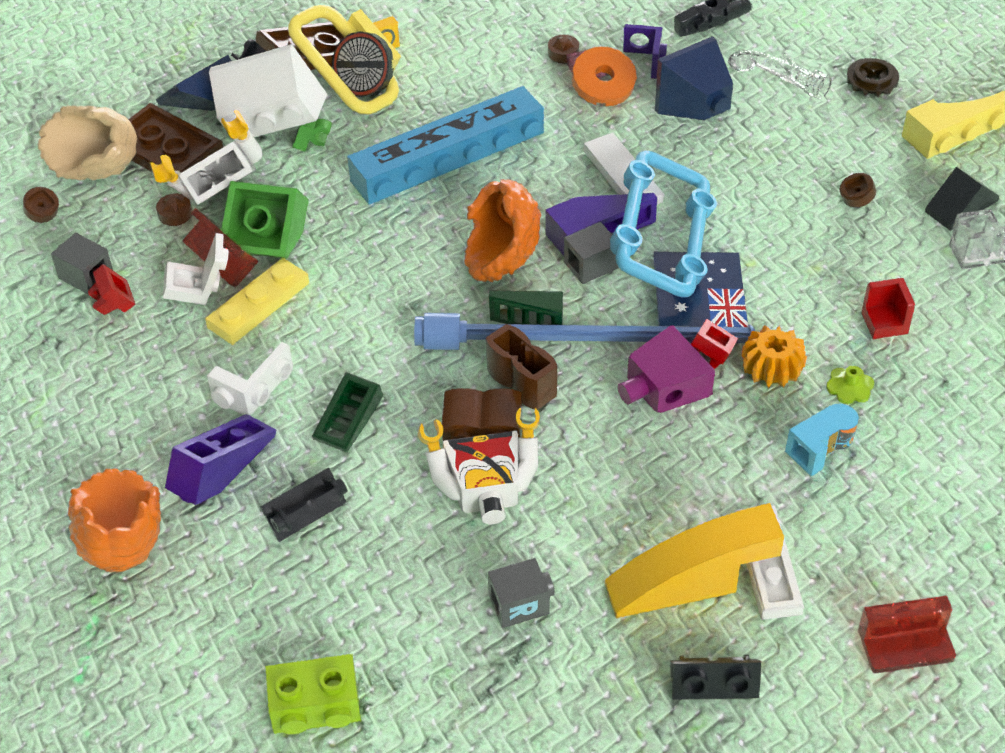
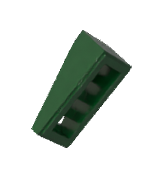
M489 290L490 320L504 324L562 325L563 292ZM500 304L507 306V309H500Z
M345 372L312 435L313 440L348 452L383 397L380 384ZM356 395L364 399L362 403H360L358 401L350 399L351 396ZM346 405L356 409L357 412L353 414L343 410ZM337 417H341L351 421V424L347 426L335 420ZM333 428L345 433L343 439L327 434L328 430Z

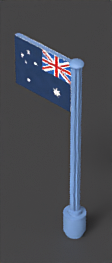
M654 251V270L675 279V268L687 252ZM701 252L700 258L707 265L708 271L701 282L696 285L694 293L689 297L681 298L656 287L658 326L508 324L524 332L529 340L648 342L667 327L673 325L689 343H692L706 319L737 337L736 343H745V341H748L751 331H755L752 325H748L739 253ZM424 313V316H415L414 342L415 346H424V350H459L460 343H467V340H486L487 336L505 324H467V321L460 320V313Z

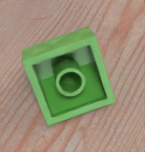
M230 181L221 228L223 248L234 253L287 259L303 234L309 199L297 188Z

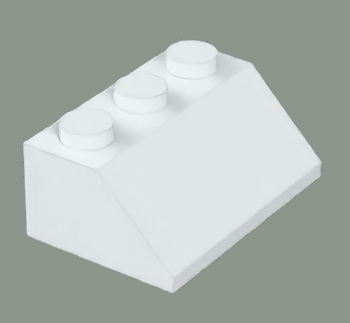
M292 44L217 65L209 70L217 119L220 123L222 118L226 122H231L237 117L234 111L238 110L248 125V130L254 137L315 122L327 96L323 87Z

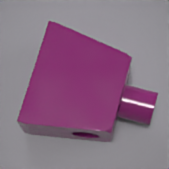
M671 325L630 354L628 357V380L618 384V393L627 405L643 398L655 412L662 413L711 396L713 394L715 370L685 337Z

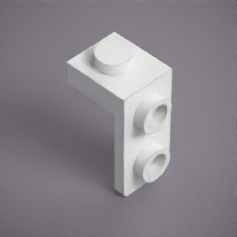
M215 234L203 268L167 261L164 270L163 298L200 305L207 304L210 293L217 292L220 281L219 270H225L228 261L229 251L223 248V234Z
M281 342L248 380L215 366L207 375L212 400L224 409L230 408L242 415L248 414L251 416L259 406H263L267 402L271 392L279 383L285 381L290 376L293 369L290 346Z

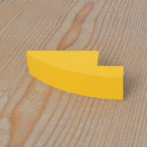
M767 503L743 509L685 530L645 551L605 579V586L615 617L621 618L736 593L741 564L781 556L784 534L771 504Z

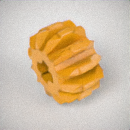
M764 325L760 332L751 331L748 341H745V345L742 347L741 356L743 357L744 373L752 374L754 383L761 380L765 381L768 388L772 383H778L784 388L788 380L796 382L803 367H805L807 359L806 351H804V340L796 338L794 330L782 331L780 325L775 330H771Z

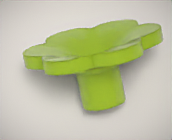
M849 366L846 369L835 368L831 371L826 389L830 394L837 395L838 401L843 404H851L854 401L863 403L870 399V391L874 387V380L872 377L865 375L863 370L857 366Z

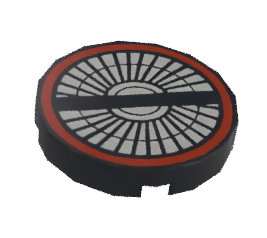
M359 31L348 34L339 42L333 54L332 67L355 96L367 97L378 95L388 86L393 77L394 68H392V60L394 59L392 51L384 39L375 33Z

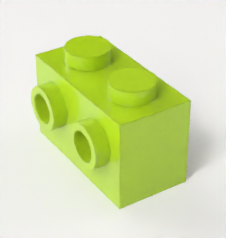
M353 654L265 666L268 710L274 734L285 733L293 735L302 733L306 729L325 726L341 728L352 722L361 721Z

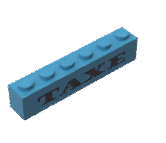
M524 86L518 87L348 155L350 181L368 205L543 134L544 107Z

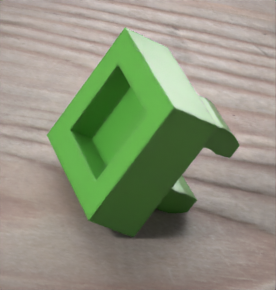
M317 119L315 122L299 125L293 148L305 152L309 140L317 146H325L332 123L326 119Z

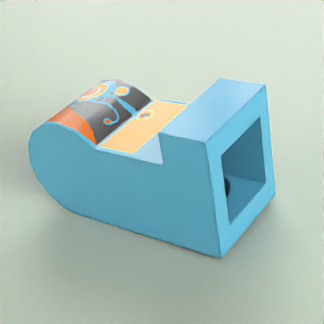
M834 404L789 429L785 452L810 476L815 475L823 470L826 455L835 449H845L853 444L859 420L858 413L852 407L845 404Z

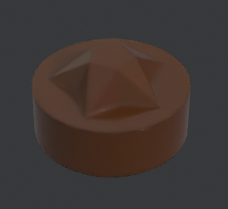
M565 34L552 37L548 42L549 58L562 64L573 62L579 56V41L575 37Z
M855 173L848 176L842 181L839 189L844 203L850 207L867 205L874 199L877 192L872 177L866 173Z
M34 187L25 194L23 211L30 220L45 223L51 221L58 213L59 200L51 189Z
M168 194L162 197L156 204L158 218L165 225H182L192 216L191 202L182 194Z

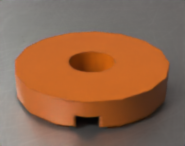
M594 47L584 51L576 58L572 70V84L576 92L588 103L595 105L598 102L605 104V106H614L624 102L632 94L637 79L636 68L630 58L620 50L610 47ZM607 73L612 79L602 81L597 78L596 74Z

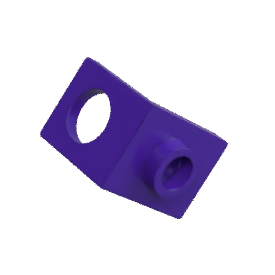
M625 24L623 52L652 54L651 78L657 79L658 59L667 55V44L662 43L663 27ZM636 33L646 35L649 41L645 45H636L630 38Z

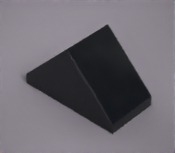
M956 167L928 203L925 212L951 231L999 200V195L968 173Z

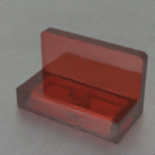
M195 207L191 214L199 222L182 242L205 262L215 234H223V248L228 249L229 253L225 270H219L220 276L236 288L259 261L210 217Z
M948 596L864 607L858 632L871 671L873 673H882L954 662L956 652L947 631V625L953 610Z

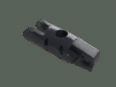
M749 0L702 1L674 17V31L680 37L704 32L749 13L753 8L752 3Z

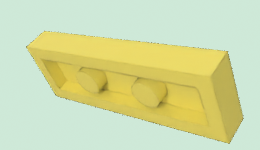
M281 258L205 318L207 328L231 345L235 344L309 284L308 273L288 260Z

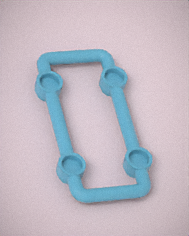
M644 150L637 154L635 160L629 164L624 173V185L629 189L623 222L622 225L616 228L610 238V249L616 255V263L623 272L681 298L689 297L694 293L696 285L701 282L708 271L707 265L700 257L706 218L716 208L717 201L710 194V183L705 176L655 152ZM650 166L697 188L691 193L686 202V213L692 218L687 253L681 258L675 268V279L630 258L631 255L635 254L643 240L639 231L636 230L643 190L648 188L655 177L654 170Z

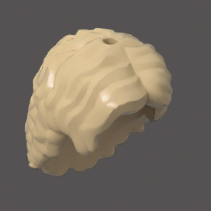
M63 106L60 108V112L54 113L52 119L47 120L41 126L39 131L41 137L38 140V149L41 151L40 157L45 160L50 170L55 171L57 178L63 177L71 180H85L88 178L96 180L105 179L111 175H119L136 154L137 136L133 125L125 116L107 107Z

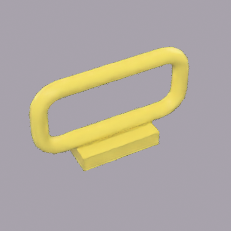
M317 5L296 14L290 20L288 32L293 43L351 110L359 114H372L389 106L397 99L399 87L394 76L386 87L385 93L370 101L358 99L301 31L302 26L318 18H325L335 26L343 37L359 31L375 33L384 39L390 47L394 59L392 60V68L395 69L401 55L361 9L352 13L349 20L346 21L334 8Z

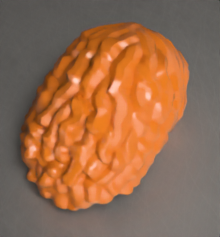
M501 179L500 182H489L481 189L474 202L467 207V219L473 220L474 229L467 239L464 263L469 267V274L477 281L486 282L488 280L493 282L501 280L505 274L513 275L514 271L526 263V260L533 254L535 246L539 242L541 213L537 208L538 203L533 199L528 190L521 183H517V181Z
M114 468L105 469L103 473L93 474L90 479L83 481L79 488L70 490L72 495L69 500L68 516L71 522L68 528L70 539L76 546L78 556L82 557L90 565L106 572L126 571L147 560L160 533V492L157 486H153L150 481H144L143 476L137 474L136 471L123 470L120 472Z

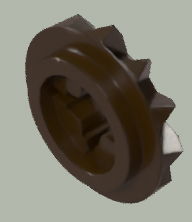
M863 58L853 62L847 70V83L852 85L853 91H863L864 96L869 93L874 94L876 97H879L881 93L891 94L893 88L898 86V70L891 63L882 59Z

